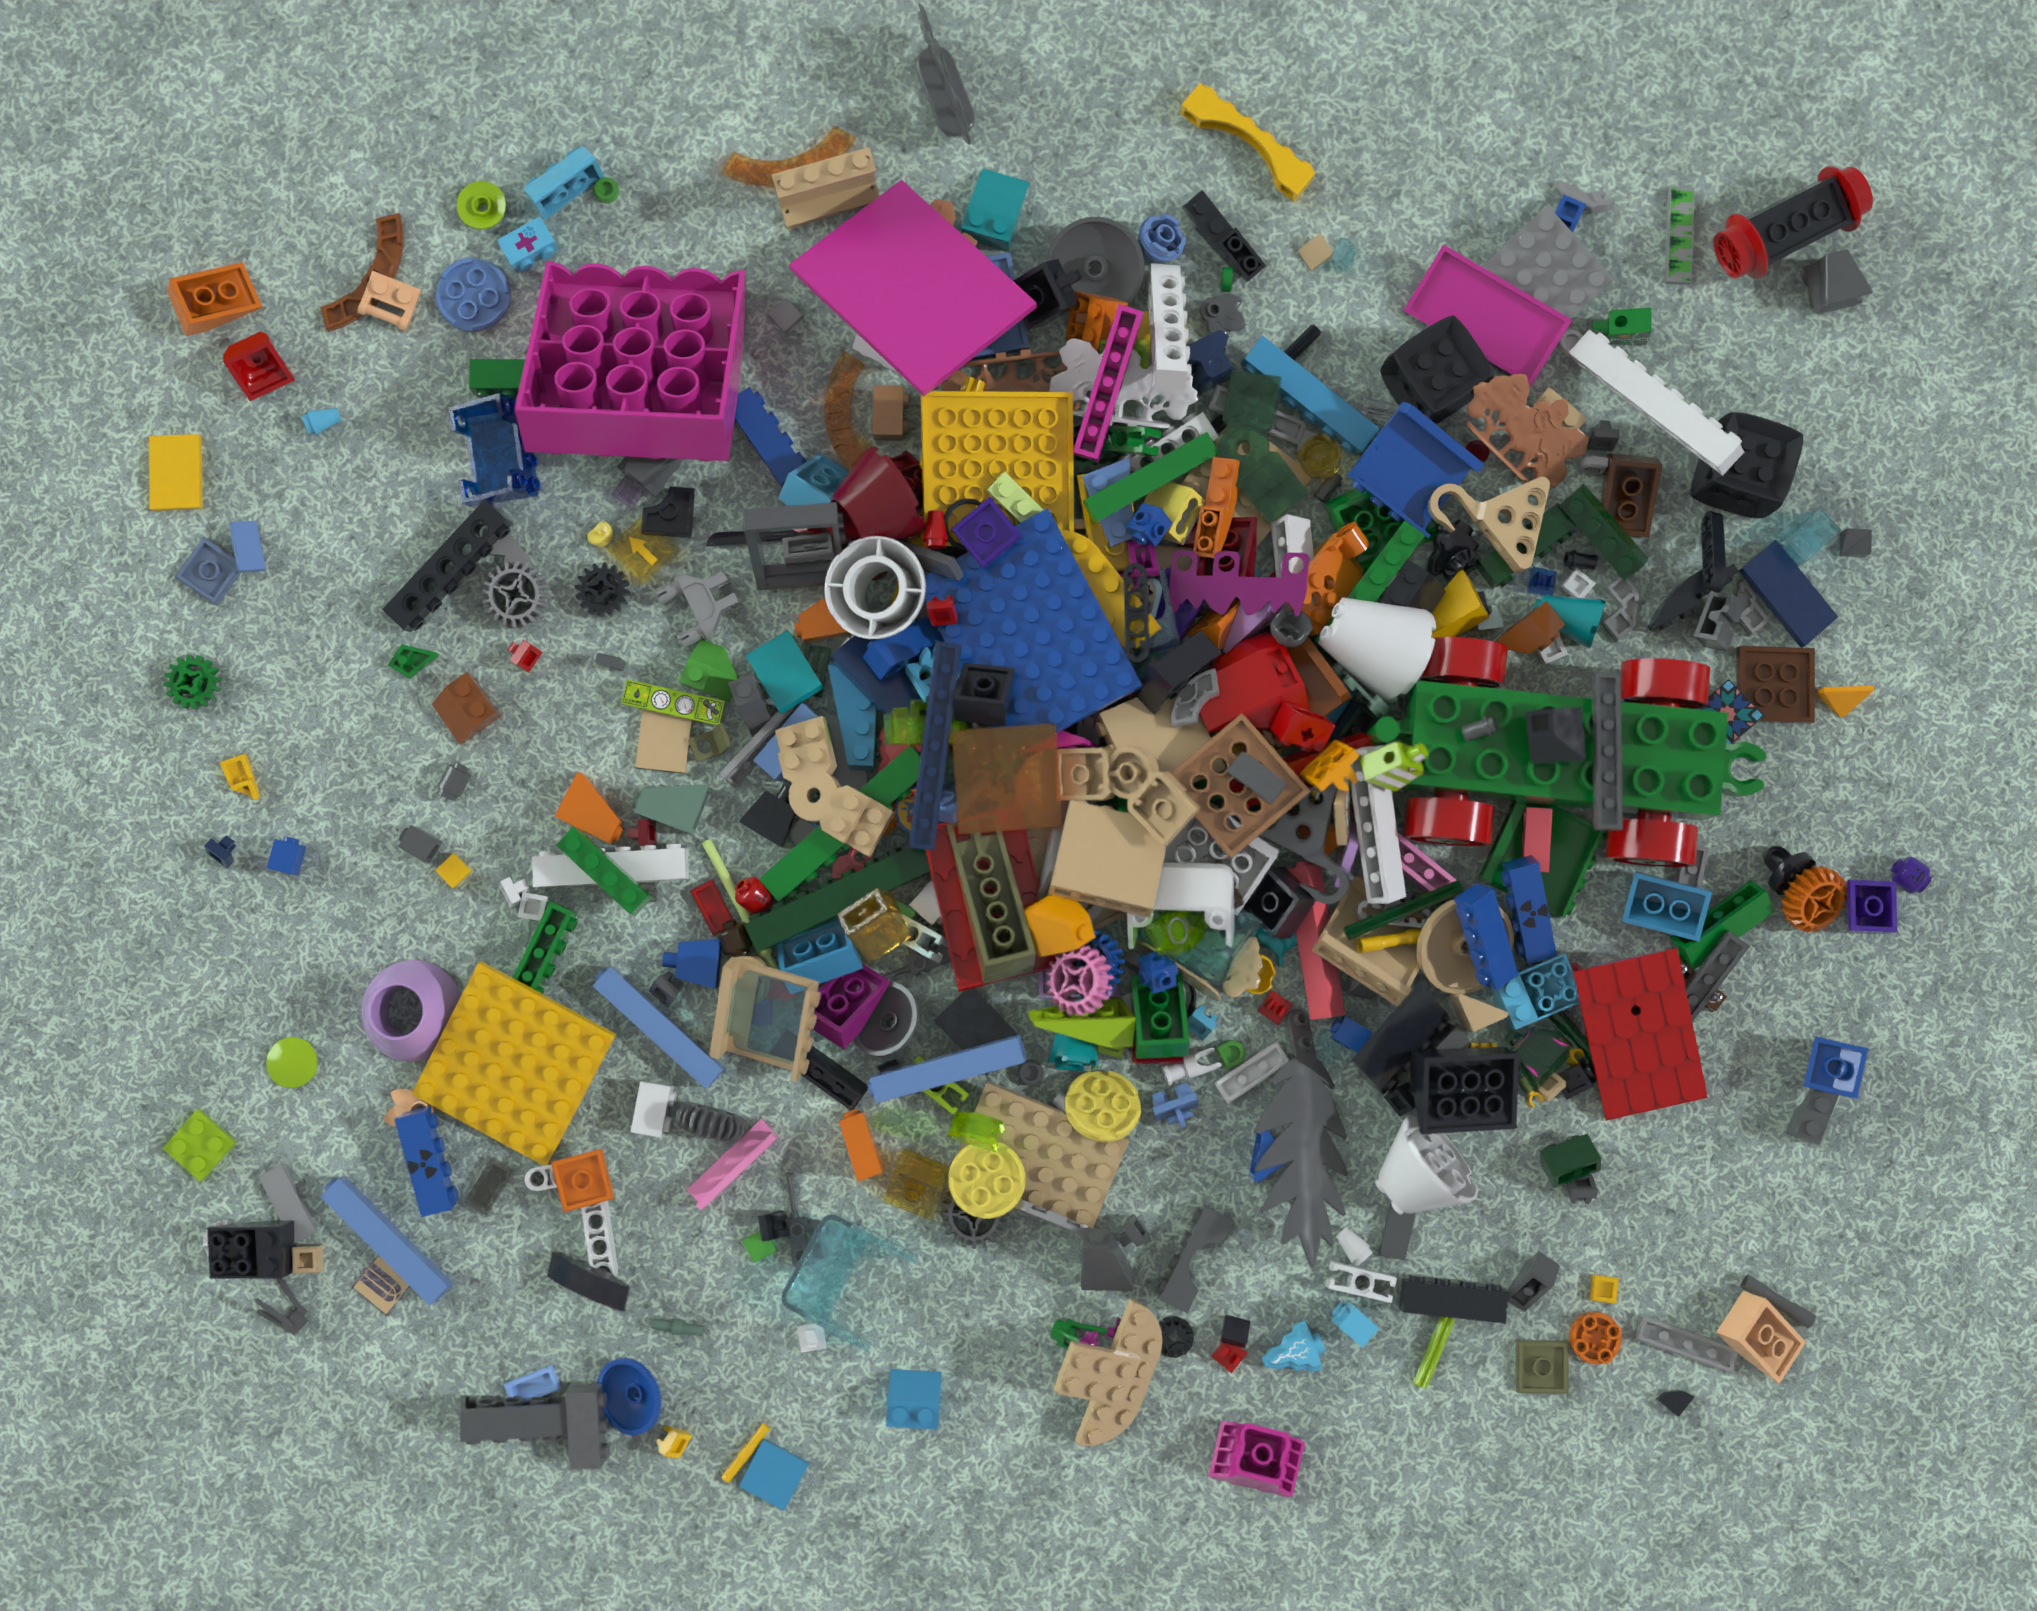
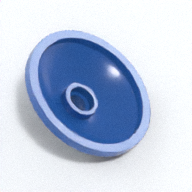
M618 1358L606 1364L597 1379V1384L602 1383V1392H606L607 1395L604 1418H608V1423L614 1429L626 1435L636 1436L647 1432L656 1424L661 1412V1394L656 1379L647 1367L632 1358Z

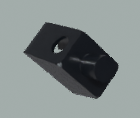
M783 784L776 796L765 791L739 822L783 848L797 815L791 808V805H789L790 787Z

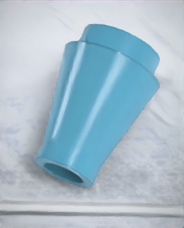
M337 407L307 411V414L301 415L308 434L315 433L317 435L334 424L342 422Z

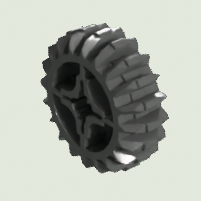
M681 1103L676 1115V1124L679 1128L715 1140L736 1143L741 1140L745 1131L746 1120L742 1116L699 1103Z
M947 1191L946 1196L951 1201H942L941 1205L947 1207L948 1210L940 1211V1216H948V1219L941 1221V1225L947 1226L950 1224L951 1227L945 1233L947 1236L953 1232L956 1233L952 1240L954 1243L961 1237L963 1238L962 1247H966L967 1240L972 1241V1249H976V1241L980 1240L981 1246L984 1248L986 1247L985 1238L988 1237L990 1242L994 1243L996 1239L993 1233L995 1232L999 1236L1003 1234L998 1225L1007 1226V1222L1002 1220L1001 1217L1009 1216V1212L996 1217L988 1230L978 1234V1224L984 1218L977 1217L975 1226H973L971 1216L968 1217L967 1214H962L967 1212L961 1208L953 1209L956 1202L951 1193ZM953 1217L967 1220L970 1224V1234L962 1231L956 1225Z

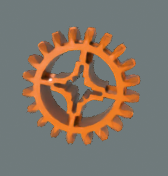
M1822 865L1820 867L1812 866L1810 870L1803 869L1802 875H1795L1796 879L1793 882H1789V889L1783 890L1786 896L1781 899L1783 903L1781 910L1786 920L1796 929L1807 933L1810 931L1817 933L1819 929L1826 930L1828 923L1834 924V919L1837 916L1841 917L1840 911L1846 908L1844 902L1848 900L1846 881L1839 873Z

